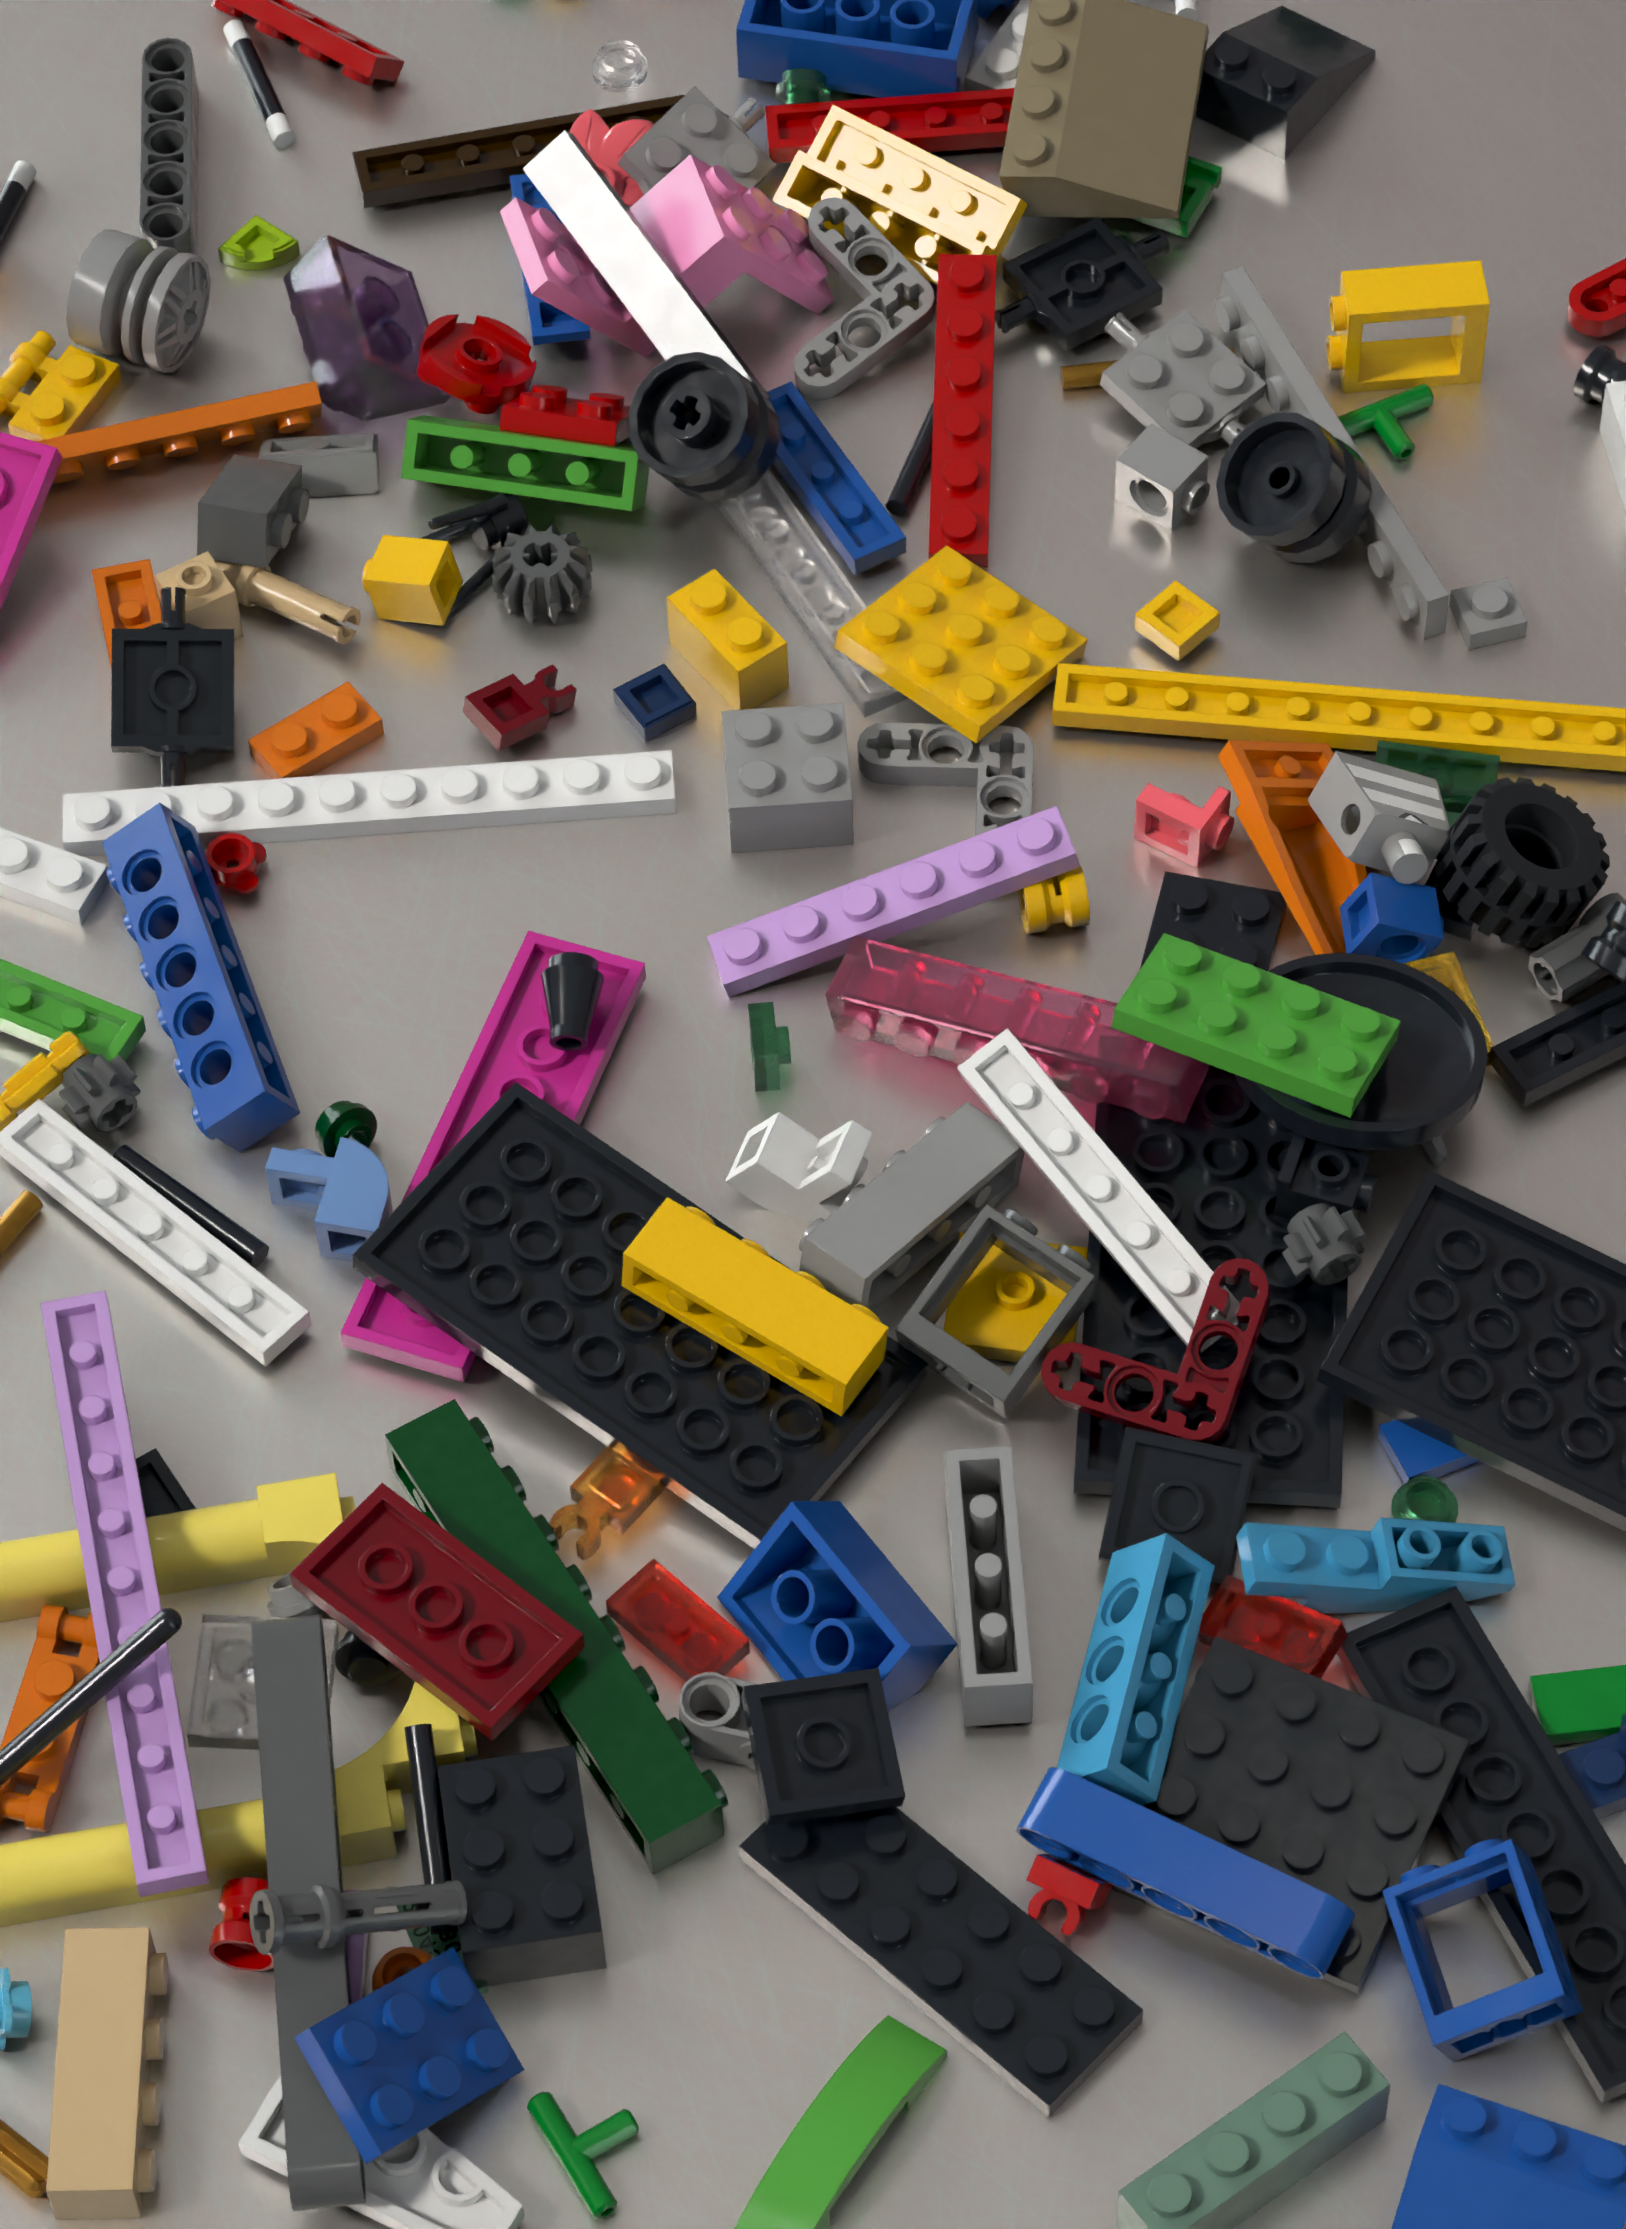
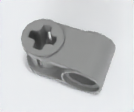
M710 1672L695 1675L685 1682L679 1695V1721L690 1738L694 1755L701 1758H712L748 1766L755 1770L741 1695L744 1686L757 1685V1683ZM704 1710H715L721 1713L723 1717L714 1721H705L695 1715Z

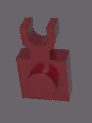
M552 664L537 672L534 680L525 685L514 674H511L465 696L462 713L498 751H501L547 729L550 713H559L574 706L577 689L572 684L561 690L550 689L555 686L558 669Z

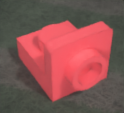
M1148 783L1136 799L1134 838L1198 868L1212 848L1217 851L1222 849L1232 832L1234 817L1229 815L1231 791L1219 786L1204 807L1200 808L1191 804L1189 800L1179 794L1168 793Z

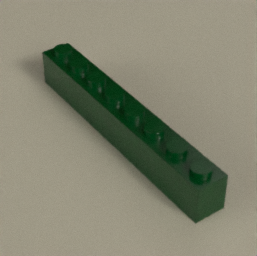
M453 1399L385 1434L390 1469L414 1506L583 1634L585 1648L543 1689L538 1698L569 1746L575 1745L576 1757L651 1873L654 1875L724 1837L722 1809L728 1806V1800L722 1785L710 1769L701 1773L690 1757L694 1753L693 1746L680 1721L676 1717L666 1720L657 1707L656 1703L659 1702V1695L651 1677L641 1665L632 1669L622 1653L626 1650L625 1643L616 1624L607 1614L599 1618L590 1605L589 1601L592 1600V1594L583 1574L575 1564L565 1567L557 1555L556 1551L559 1550V1544L550 1524L541 1514L533 1518L523 1502L527 1500L522 1483L511 1466L507 1465L500 1468L491 1455L494 1452V1445L482 1421L477 1416L468 1420L456 1400Z

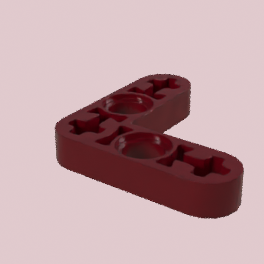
M1235 1258L1225 1261L1216 1268L1210 1278L1178 1374L1087 1345L1068 1342L1057 1345L1049 1351L1042 1362L1041 1376L1047 1392L1054 1401L1065 1407L1131 1428L1206 1444L1215 1443L1223 1436L1228 1427L1270 1303L1271 1291L1266 1274L1258 1264L1249 1259ZM1241 1276L1249 1277L1251 1289L1257 1293L1255 1299L1244 1297L1236 1314L1238 1323H1249L1246 1331H1242L1228 1321L1211 1320L1212 1314L1215 1312L1221 1317L1227 1318L1231 1299L1229 1293L1223 1287L1226 1283L1236 1285ZM1218 1335L1232 1339L1238 1347V1354L1234 1363L1221 1370L1205 1366L1200 1359L1203 1344L1211 1337ZM1074 1359L1081 1360V1367L1084 1373L1089 1377L1102 1381L1103 1368L1113 1369L1105 1381L1104 1401L1102 1403L1094 1401L1098 1395L1096 1386L1081 1381H1076L1071 1391L1063 1390V1382L1060 1376L1055 1373L1058 1367L1069 1368ZM1134 1377L1143 1378L1148 1381L1154 1390L1153 1399L1149 1406L1137 1412L1126 1411L1118 1405L1116 1400L1117 1390L1120 1385L1127 1379ZM1166 1388L1176 1389L1172 1394L1173 1402L1187 1408H1194L1199 1399L1207 1400L1209 1412L1216 1416L1213 1422L1202 1421L1197 1430H1190L1186 1416L1167 1409L1166 1422L1157 1421L1165 1407Z

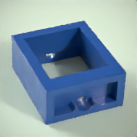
M1489 1839L1469 1847L1464 1852L1465 1857L1442 1867L1438 1865H1424L1414 1868L1401 1876V1883L1382 1890L1433 2046L1453 2062L1584 2011L1531 1857L1512 1839L1507 1841ZM1513 1882L1544 1973L1454 2008L1424 1917Z

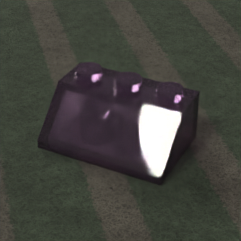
M325 234L283 277L291 303L290 309L295 316L303 342V351L308 359L314 381H317L321 402L326 407L335 412L342 411L363 421L443 404L451 397V395L440 390L438 387L424 383L417 375L419 350L425 330L429 324L411 271Z

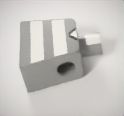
M1336 751L1308 798L1311 808L1347 859L1353 863L1390 872L1394 879L1402 884H1411L1425 877L1449 836L1450 826L1436 779Z

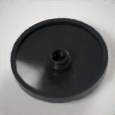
M1353 953L1306 956L1291 960L1268 971L1401 1021L1397 1041L1351 1118L1234 1074L1239 1086L1247 1097L1267 1116L1282 1126L1307 1138L1334 1146L1361 1150L1397 1149L1429 1141L1451 1130L1468 1115L1477 1102L1487 1065V1046L1483 1031L1468 1006L1453 991L1433 977L1396 961Z

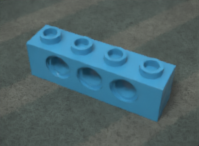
M1167 1533L1112 1552L1057 1768L1071 1772L1141 1806L1155 1802L1158 1798L1215 1565Z

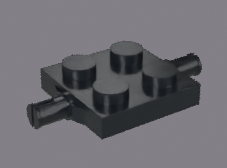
M1099 217L1094 218L1003 263V280L1020 300L1000 310H996L995 322L998 328H1002V332L1006 334L1030 320L1037 321L1068 351L1104 333L1106 325L1113 317L1116 318V314L1123 313L1130 320L1162 304L1163 288L1146 270L1145 263L1169 253V241L1166 235H1163V232L1158 230L1154 234L1133 244L1115 235Z
M165 587L160 590L161 623H156L143 629H112V752H141L161 757L160 787L171 786V770H174V786L185 785V757H190L197 753H234V629H202L185 623L187 590L175 587V610H172L171 587Z

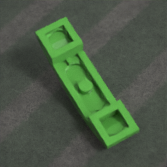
M887 2015L850 2053L808 2107L767 2169L734 2229H826L830 2223V2210L900 2110L905 2108L909 2111L946 2059L947 2050Z

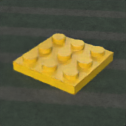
M945 546L841 627L837 632L834 648L974 743H977L1055 680L1058 663L1074 664L1082 658L1088 639L949 546Z

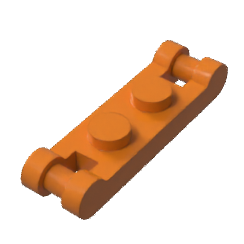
M45 1604L43 1606L37 1625V1637L0 1750L100 1663L92 1612L89 1613L88 1617L68 1614V1609L64 1606ZM63 1641L82 1644L78 1657L59 1654ZM89 1710L0 1787V1824L6 1818L24 1822L27 1830L43 1833L49 1832ZM17 1784L36 1787L30 1795L14 1792Z

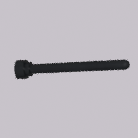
M173 1608L160 1610L0 1750V1787L175 1635L182 1626L180 1613Z

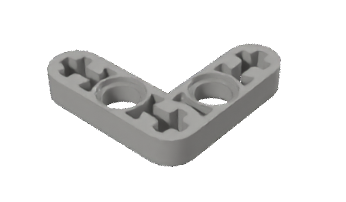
M838 197L825 198L817 202L810 210L808 217L810 242L814 249L864 300L806 343L796 354L794 360L796 386L803 395L818 401L829 400L837 396L925 329L932 321L935 313L934 291L928 280L852 203ZM829 220L834 225L844 222L845 237L851 243L847 250L845 239L838 231L831 229L826 233L824 232V222ZM871 254L878 255L885 259L887 268L878 275H864L855 267L856 262L861 257ZM904 297L908 301H913L918 297L919 308L914 310L907 305L899 310L898 299ZM892 316H893L894 329L891 328V326H890V324H889V322H888V319H890ZM861 326L873 327L881 335L880 340L868 348L855 346L848 337L854 329ZM835 345L839 347V350L842 353L837 358ZM815 363L818 367L824 368L830 364L831 376L826 378L821 373H817L811 377L810 365Z
M876 723L867 727L859 736L857 743L859 770L865 778L874 783L977 787L975 836L1032 815L1034 745L1031 737L1019 728L997 726L977 743H974L948 724ZM948 746L959 750L962 757L953 763L942 764L932 760L929 754L939 747ZM911 748H918V760H911ZM880 749H892L890 758H879ZM1002 752L1013 753L1012 775H1000V757ZM998 797H1010L1017 800L1021 807L1012 814L1003 815L992 811L988 804Z

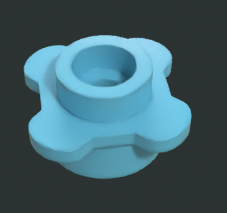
M0 1968V2051H4L6 2038L28 2037L32 2013L29 1982L10 1981L8 1968Z

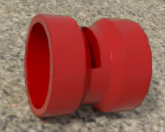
M241 1877L228 1880L223 1885L218 1904L220 1912L223 1914V1919L213 1929L209 1944V1953L216 1961L234 1969L251 1972L266 1971L274 1968L273 1954L263 1955L255 1947L249 1923L252 1897L258 1890L268 1889V1881L258 1878Z

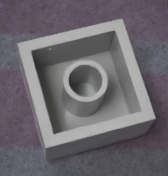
M844 703L721 711L731 853L854 845L853 800Z

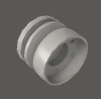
M104 229L92 239L82 254L73 275L67 301L66 322L69 337L77 346L109 356L124 353L131 363L137 365L148 364L151 369L163 373L176 371L185 363L194 349L204 325L209 305L211 284L207 263L198 255L179 253L175 248L169 246H158L154 250L146 239L114 229Z

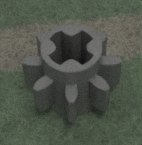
M102 1054L83 1056L76 1060L63 1076L62 1084L64 1089L59 1091V1096L66 1104L62 1110L79 1130L85 1128L90 1122L98 1131L117 1129L132 1117L137 1108L135 1096L141 1092L134 1083L137 1075L120 1055L113 1058L110 1062Z
M1320 1203L1303 1209L1290 1220L1287 1227L1289 1234L1283 1238L1288 1248L1282 1254L1296 1278L1309 1274L1313 1282H1318L1321 1285H1331L1346 1279L1359 1267L1361 1262L1359 1254L1364 1252L1360 1240L1366 1234L1351 1210L1340 1215L1335 1206L1330 1207L1328 1204Z

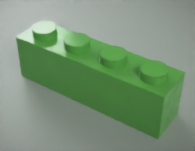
M421 415L407 420L401 478L634 511L645 506L650 467L638 457L633 444L619 443L616 446L503 431L499 430L498 425Z

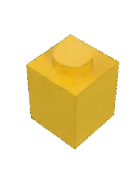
M391 535L382 536L373 558L367 560L362 576L363 588L371 598L378 619L444 626L463 583L449 541Z

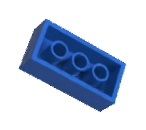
M745 0L736 28L738 77L881 98L961 92L979 29V0Z

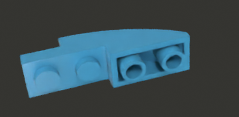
M1381 1517L1371 1531L1246 1522L1236 1535L1246 1595L1297 1598L1299 1612L1335 1614L1399 1611L1455 1586L1465 1601L1509 1592L1515 1586L1504 1526Z

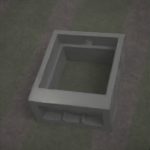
M986 1204L901 1320L895 1331L898 1343L926 1361L929 1368L1006 1419L1040 1373L1042 1362L1048 1352L1061 1344L1095 1297L1096 1285L1095 1276L1090 1273L1092 1265L1078 1252L1065 1245H1060L1055 1250L1036 1237L1038 1229L1025 1217L1011 1209H1006L1001 1214ZM993 1245L1067 1293L1009 1374L935 1325Z

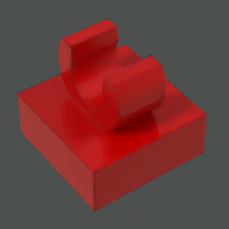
M1047 1853L1037 1854L1026 1880L1044 1889L1038 1891L1030 1900L1028 1915L1034 1920H1041L1046 1913L1049 1903L1054 1899L1059 1900L1067 1909V1918L1062 1925L1061 1933L1074 1935L1084 1924L1086 1917L1085 1908L1089 1910L1104 1907L1113 1886Z

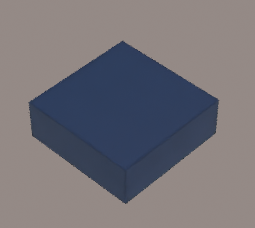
M665 663L613 689L614 703L645 742L697 716L696 702Z

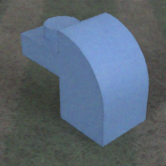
M344 1137L340 1138L334 1158L323 1156L310 1149H296L292 1151L272 1147L265 1168L272 1204L317 1211L314 1224L320 1256L353 1262L352 1255L393 1212L388 1176L381 1160L363 1144Z

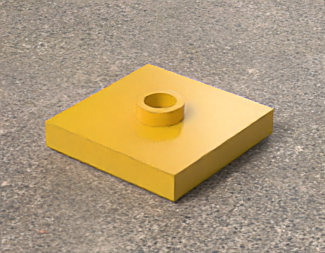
M960 1232L959 1241L965 1233ZM1046 1243V1244H1048L1049 1246H1051L1052 1248H1054L1055 1250H1057L1058 1247H1059L1060 1245H1062V1244ZM993 1245L947 1307L943 1330L985 1359L1018 1362L1067 1293ZM1065 1245L1078 1252L1087 1260L1088 1248ZM1078 1320L1061 1344L1075 1343Z

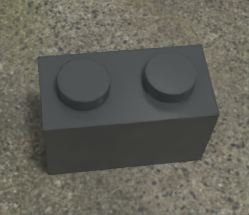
M234 454L198 502L197 556L208 551L214 560L266 568L278 550L287 547L291 532L297 523L303 524L306 519L309 507V491L302 488V465Z

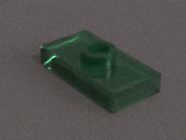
M1378 740L1375 762L1436 779L1445 811L1462 813L1480 788L1487 783L1491 785L1495 783L1498 776L1500 756Z

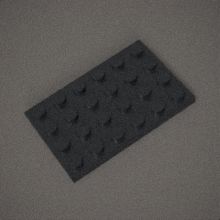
M1428 1170L1323 1362L1316 1381L1626 1532V1264Z

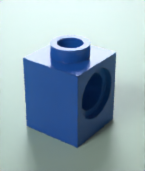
M1371 872L1339 907L1346 953L1385 958L1416 969L1444 939V921L1439 913L1436 888L1418 883L1402 884L1393 877Z

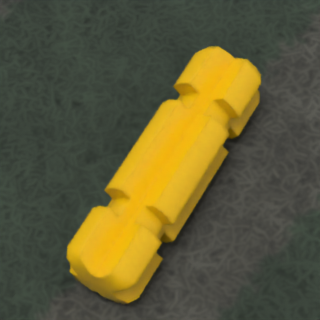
M71 1031L64 1032L49 1045L52 1051L47 1056L40 1052L3 1083V1087L6 1090L0 1094V1132L19 1116L17 1114L18 1111L22 1108L26 1110L38 1099L43 1100L61 1085L63 1074L76 1060L90 1054L82 1040Z

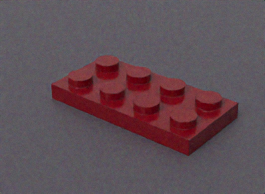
M383 1483L290 1573L294 1589L492 1741L585 1648L584 1637L580 1631Z

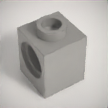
M1150 424L1116 459L1115 499L1172 531L1188 513L1191 515L1197 513L1207 500L1210 492V484L1207 483L1208 455Z

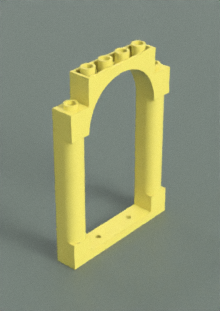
M336 1473L256 1486L257 1499L146 1517L159 1595L285 1575L293 1571L355 1510L353 1496L340 1498ZM78 1529L0 1542V1623L40 1616L45 1604L67 1607L68 1611L91 1607ZM414 1682L410 1697L402 1713L385 1735L366 1752L334 1769L342 1867L398 1858L394 1832L407 1830L401 1795L413 1793L404 1727L432 1724L437 1766L466 1762L465 1757L478 1755L474 1726L461 1716L458 1717L457 1713L417 1682ZM257 1799L197 1810L209 1883L140 1897L136 1884L126 1822L0 1844V1927L221 1889L226 1881L233 1878L250 1877L267 1881L263 1800Z

